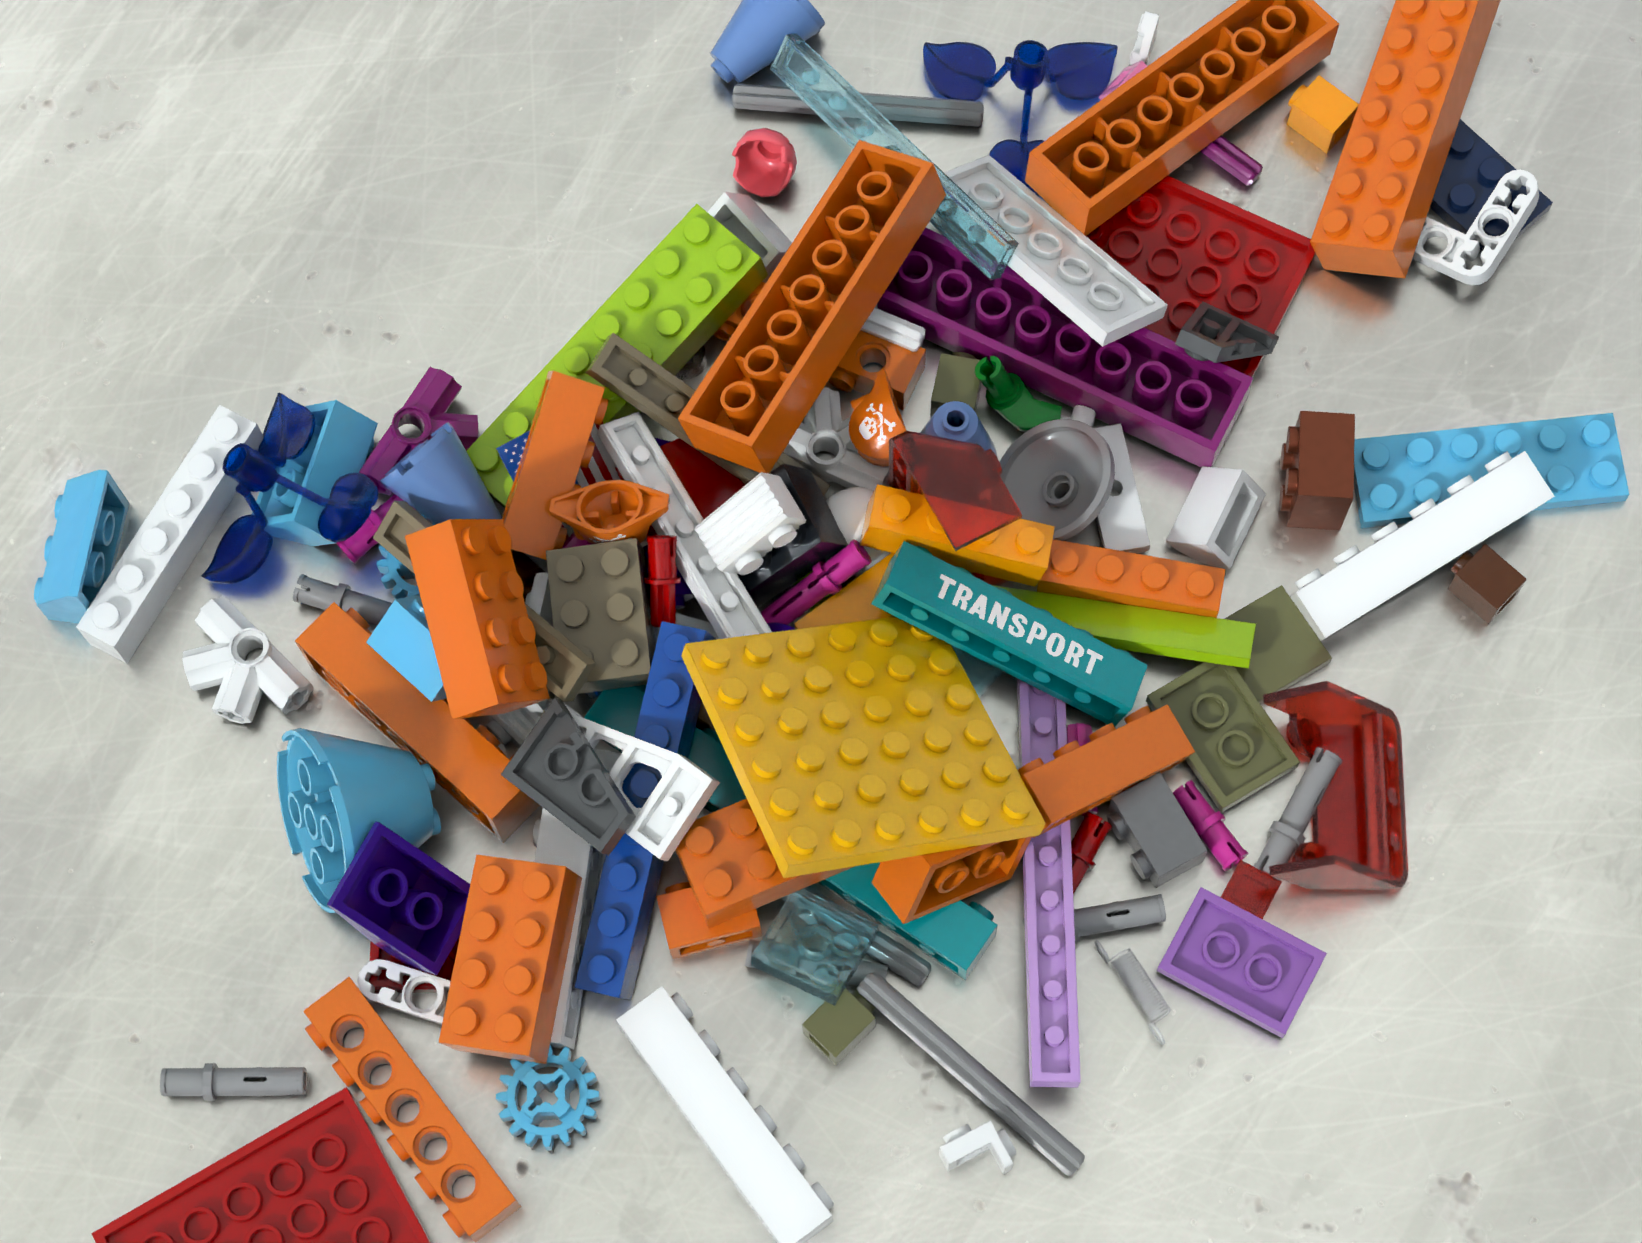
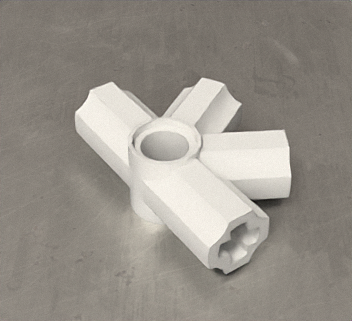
M824 387L783 452L805 468L810 469L812 473L825 482L833 481L847 488L863 487L875 490L877 484L887 486L894 466L881 467L873 465L859 455L849 435L851 416L842 421L839 391ZM820 451H828L836 457L831 460H821L815 454Z
M224 595L216 599L212 598L200 608V613L195 619V623L213 640L214 644L183 651L182 661L189 686L193 691L220 685L212 707L216 715L240 724L252 723L263 692L284 714L298 710L308 700L310 693L314 689L313 685L272 645L265 633L257 629ZM256 648H263L258 658L251 661L245 660L250 651Z

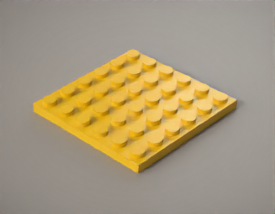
M897 617L685 643L681 657L783 878L1041 834L1046 823L951 644Z

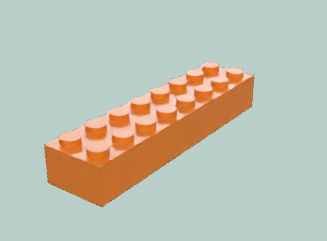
M1314 0L1236 1L1030 151L1025 182L1055 211L1087 236L1329 56L1339 23Z
M1501 0L1395 1L1310 241L1324 270L1406 278Z
M862 140L858 141L679 415L678 420L694 448L759 473H770L945 198L946 194L934 163Z

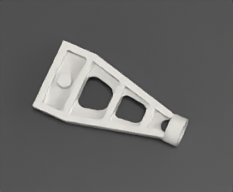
M565 704L593 750L600 740H605L621 749L622 753L609 771V775L636 816L625 833L657 858L668 862L720 782L685 756L587 720ZM636 763H643L654 767L662 775L661 780L642 808H636L624 794L621 785Z

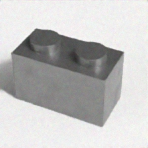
M1160 772L1112 797L1109 806L1111 814L1107 815L1108 823L1112 825V831L1119 840L1126 838L1134 852L1130 855L1131 861L1142 879L1149 877L1154 887L1157 888L1204 861L1208 850Z

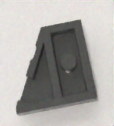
M1202 302L1181 328L1175 345L1184 348L1185 352L1194 359L1200 361L1210 360L1214 363L1272 354L1279 336Z

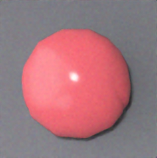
M768 128L749 130L737 142V146L732 152V156L736 160L733 177L749 193L762 198L778 196L790 183L796 170L797 160L794 147L789 143V139L780 132Z

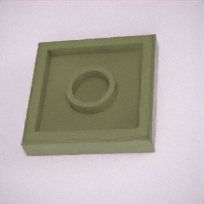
M1282 585L1225 618L1227 620L1256 624L1249 669L1235 668L1260 704L1328 665L1332 660L1331 655Z

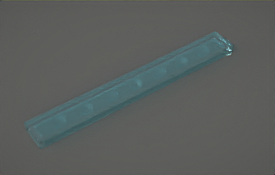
M786 34L770 70L847 144L854 149L858 141L862 140L932 162L798 34ZM934 164L946 196L929 222L990 280L1001 278L1019 243Z

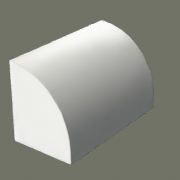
M724 192L708 213L761 257L768 276L762 282H767L792 242L749 195Z
M1202 466L1166 542L1182 554L1198 562L1213 567L1230 569L1266 493L1243 469Z

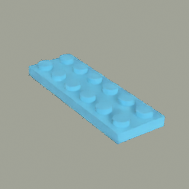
M1613 413L1355 439L1354 489L1361 528L1387 526L1392 522H1395L1396 525L1407 524L1413 520L1409 514L1411 510L1431 498L1436 505L1451 497L1447 488L1468 475L1472 477L1474 482L1489 473L1485 465L1507 451L1512 458L1526 451L1555 496L1534 510L1626 501L1630 494Z

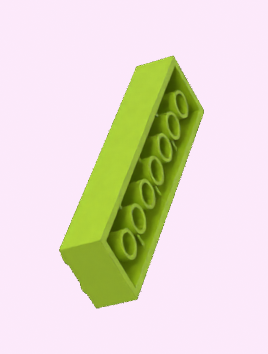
M696 204L467 450L490 496L505 508L513 480L496 448L530 430L548 371H556L605 387L585 372L607 337L615 333L675 376L768 276L761 257L701 206ZM605 387L602 397L609 401L603 419L604 424L637 412L641 413L636 407Z

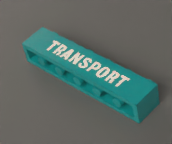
M906 541L902 543L889 561L871 603L889 614L1106 724L1113 723L1114 727L1132 710L1148 666L1135 659L1129 652L1116 649L1094 638L1088 631L1074 628L1053 617L1047 610L1035 608L1014 597L1009 591L994 587L974 577L968 570L953 566L933 556L927 549L914 546Z

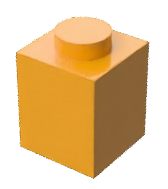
M1318 75L1308 87L1302 84L1290 98L1288 106L1291 107L1287 125L1327 154L1351 128L1359 104Z

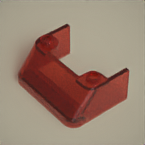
M904 431L889 439V487L924 495L955 551L1022 518L1021 511L999 476L1002 474V468L997 456L991 449L984 451L979 444L912 431ZM975 572L972 573L974 577L990 585L1000 586L1009 581Z
M1329 681L1264 694V704L1289 714L1287 737L1290 744L1299 753L1310 757L1311 761L1316 747L1324 749L1323 753L1329 750L1343 760L1312 816L1313 842L1300 844L1296 849L1292 862L1269 866L1270 876L1307 889L1386 890L1404 886L1408 878L1402 736L1400 724L1395 713L1381 704Z

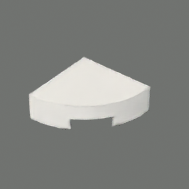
M1147 11L1142 14L1137 29L1139 32L1130 56V66L1141 60L1147 65L1156 38L1159 21L1158 14Z

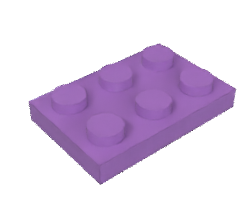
M1200 887L1160 962L1157 972L1283 1038L1327 953Z

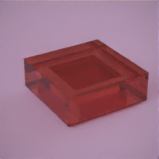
M1240 860L1221 898L1263 919L1282 881Z

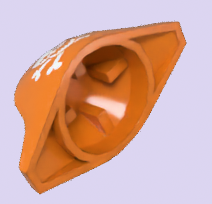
M883 368L878 371L871 392L850 401L854 410L849 421L850 439L859 455L873 465L881 467L900 465L910 467L920 474L930 473L906 431L890 381Z
M606 480L551 499L549 512L556 519L571 526L576 538L579 540L598 544L637 538L639 543H642L647 536L651 524L668 511L670 498L667 493L630 481Z

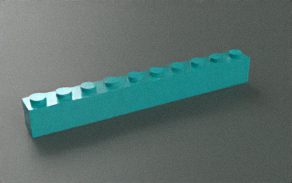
M646 686L604 690L584 718L634 737ZM696 727L688 759L720 782L704 808L712 813L746 799L716 731L708 727H704L702 730ZM603 740L604 742H606L607 744H609L610 746H612L613 748H615L616 750H618L619 752L622 753V751H621L620 748H618V747L612 745L611 743H609V742ZM880 862L855 866L817 882L965 981L997 933L998 924L992 921L994 915L985 907L973 901L967 905L960 900L903 924L871 883Z

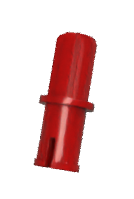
M674 535L647 536L648 577L644 578V583L650 584L651 624L657 628H660L662 621L676 624L675 584L681 582V577L677 576V536Z
M1090 812L1085 814L1083 822L1071 841L1073 894L1087 869L1095 867L1096 864L1093 862V859L1108 832L1112 829L1110 823L1107 821L1101 823L1102 818Z

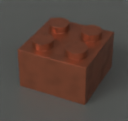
M1300 411L1296 426L1288 427L1286 443H1283L1281 450V470L1287 471L1285 485H1281L1279 501L1280 511L1287 512V527L1341 530L1353 500L1355 414Z

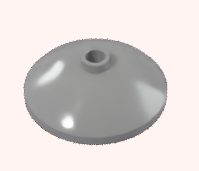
M1072 419L1052 420L1031 428L1007 449L996 468L991 486L993 512L1055 526L1053 535L1055 540L1064 541L1075 536L1098 516L1111 493L1115 476V464L1108 443L1094 428L1086 423Z

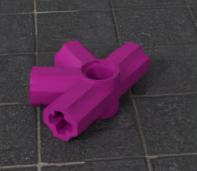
M428 368L404 406L394 414L390 427L359 471L358 477L367 486L379 493L391 496L392 492L385 488L380 480L417 445L422 444L427 439L430 440L432 438L431 434L447 422L455 429L466 451L478 439V415L446 413L462 389V386L455 381L453 376L441 369ZM404 424H413L420 429L422 434L417 438H407L400 433L398 428Z

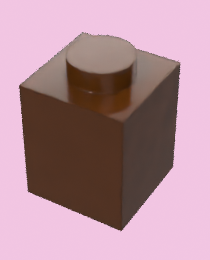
M1484 544L1475 555L1468 550L1453 565L1450 571L1455 576L1448 590L1486 623L1490 624L1518 595L1527 579L1487 544Z

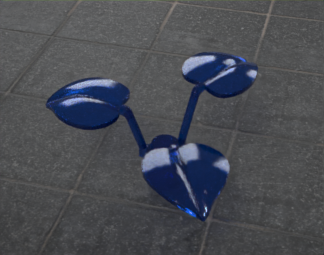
M1026 40L1016 46L1013 58L1006 57L1004 65L996 72L995 59L986 48L968 42L945 44L925 42L923 62L925 72L933 87L947 99L978 100L982 95L984 86L994 87L1010 71V77L1015 86L1024 90L1020 142L1012 139L1000 141L991 149L989 155L1039 196L1025 182L1029 152L1044 142V140L1028 142L1033 89L1041 85L1045 78V81L1049 84L1056 82L1058 91L1067 98L1075 100L1093 99L1101 95L1110 82L1118 47L1117 45L1106 43L1076 42L1057 45L1047 50L1038 41Z
M277 393L263 432L264 438L259 445L258 451L245 443L235 445L224 458L223 472L239 483L235 490L243 495L255 515L242 516L229 526L218 544L210 566L201 575L208 581L219 584H232L243 581L261 568L270 553L273 537L264 530L268 524V519L251 494V491L266 492L277 482L303 497L324 506L325 508L318 519V530L322 537L331 542L344 541L354 535L368 519L371 508L377 502L378 488L369 477L361 473H349L338 478L332 487L329 498H324L277 473L275 469L277 467H284L287 459H295L304 452L313 436L316 424L315 417L309 409L282 393Z

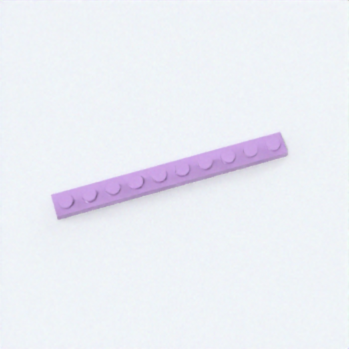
M1017 678L1020 768L1037 758H1041L1043 763L1046 764L1055 759L1053 753L1067 744L1066 703ZM1069 820L1035 838L1032 837L1023 854L1030 1087L1078 1088L1081 1082L1071 828Z

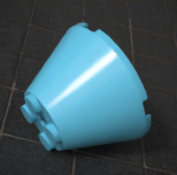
M302 728L289 730L283 734L282 740L283 742L288 741L286 750L277 753V785L288 842L293 855L302 852L310 873L302 876V879L313 899L326 912L336 913L327 906V903L375 821L380 822L417 848L429 840L431 836L441 832L440 818L438 812L433 807L430 791L435 789V777L428 763L420 765L415 756L406 750Z

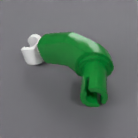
M990 356V361L995 367L991 365L987 357H984L977 363L975 375L987 388L985 395L987 403L1020 432H1027L1039 424L1058 419H1072L1086 423L1091 427L1093 426L1096 415L1093 409L1083 405H1076L1070 417L1061 415L1062 406L1035 399L1021 378L1014 373H1008L998 357Z

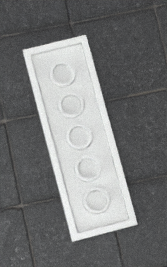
M989 154L938 175L946 194L939 207L1102 347L1164 317L1168 304Z

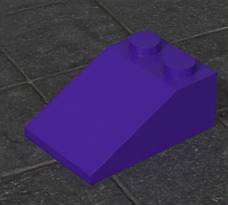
M375 821L329 899L327 906L371 942L407 966L437 975L460 936L470 884L380 822Z

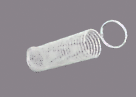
M1098 940L1095 941L1096 948L1107 963L1119 954L1129 950L1112 961L1111 964H1114L1113 967L1117 969L1118 974H1121V979H1125L1123 982H1126L1127 988L1130 987V992L1132 995H1135L1134 998H1136L1137 1003H1140L1139 1006L1144 1008L1143 1011H1145L1146 1016H1149L1150 1022L1168 1011L1158 1020L1149 1024V1028L1156 1040L1161 1045H1164V1037L1154 1023L1166 1016L1171 1011V1008L1167 1006L1168 1004L1162 998L1163 996L1160 995L1161 993L1157 990V987L1153 985L1154 983L1148 977L1147 972H1144L1145 969L1141 967L1131 948L1121 951L1109 960L1108 954ZM1152 1026L1155 1028V1030H1156L1157 1033L1159 1034L1161 1040L1159 1039V1037L1157 1036V1034H1156L1155 1031L1153 1030Z

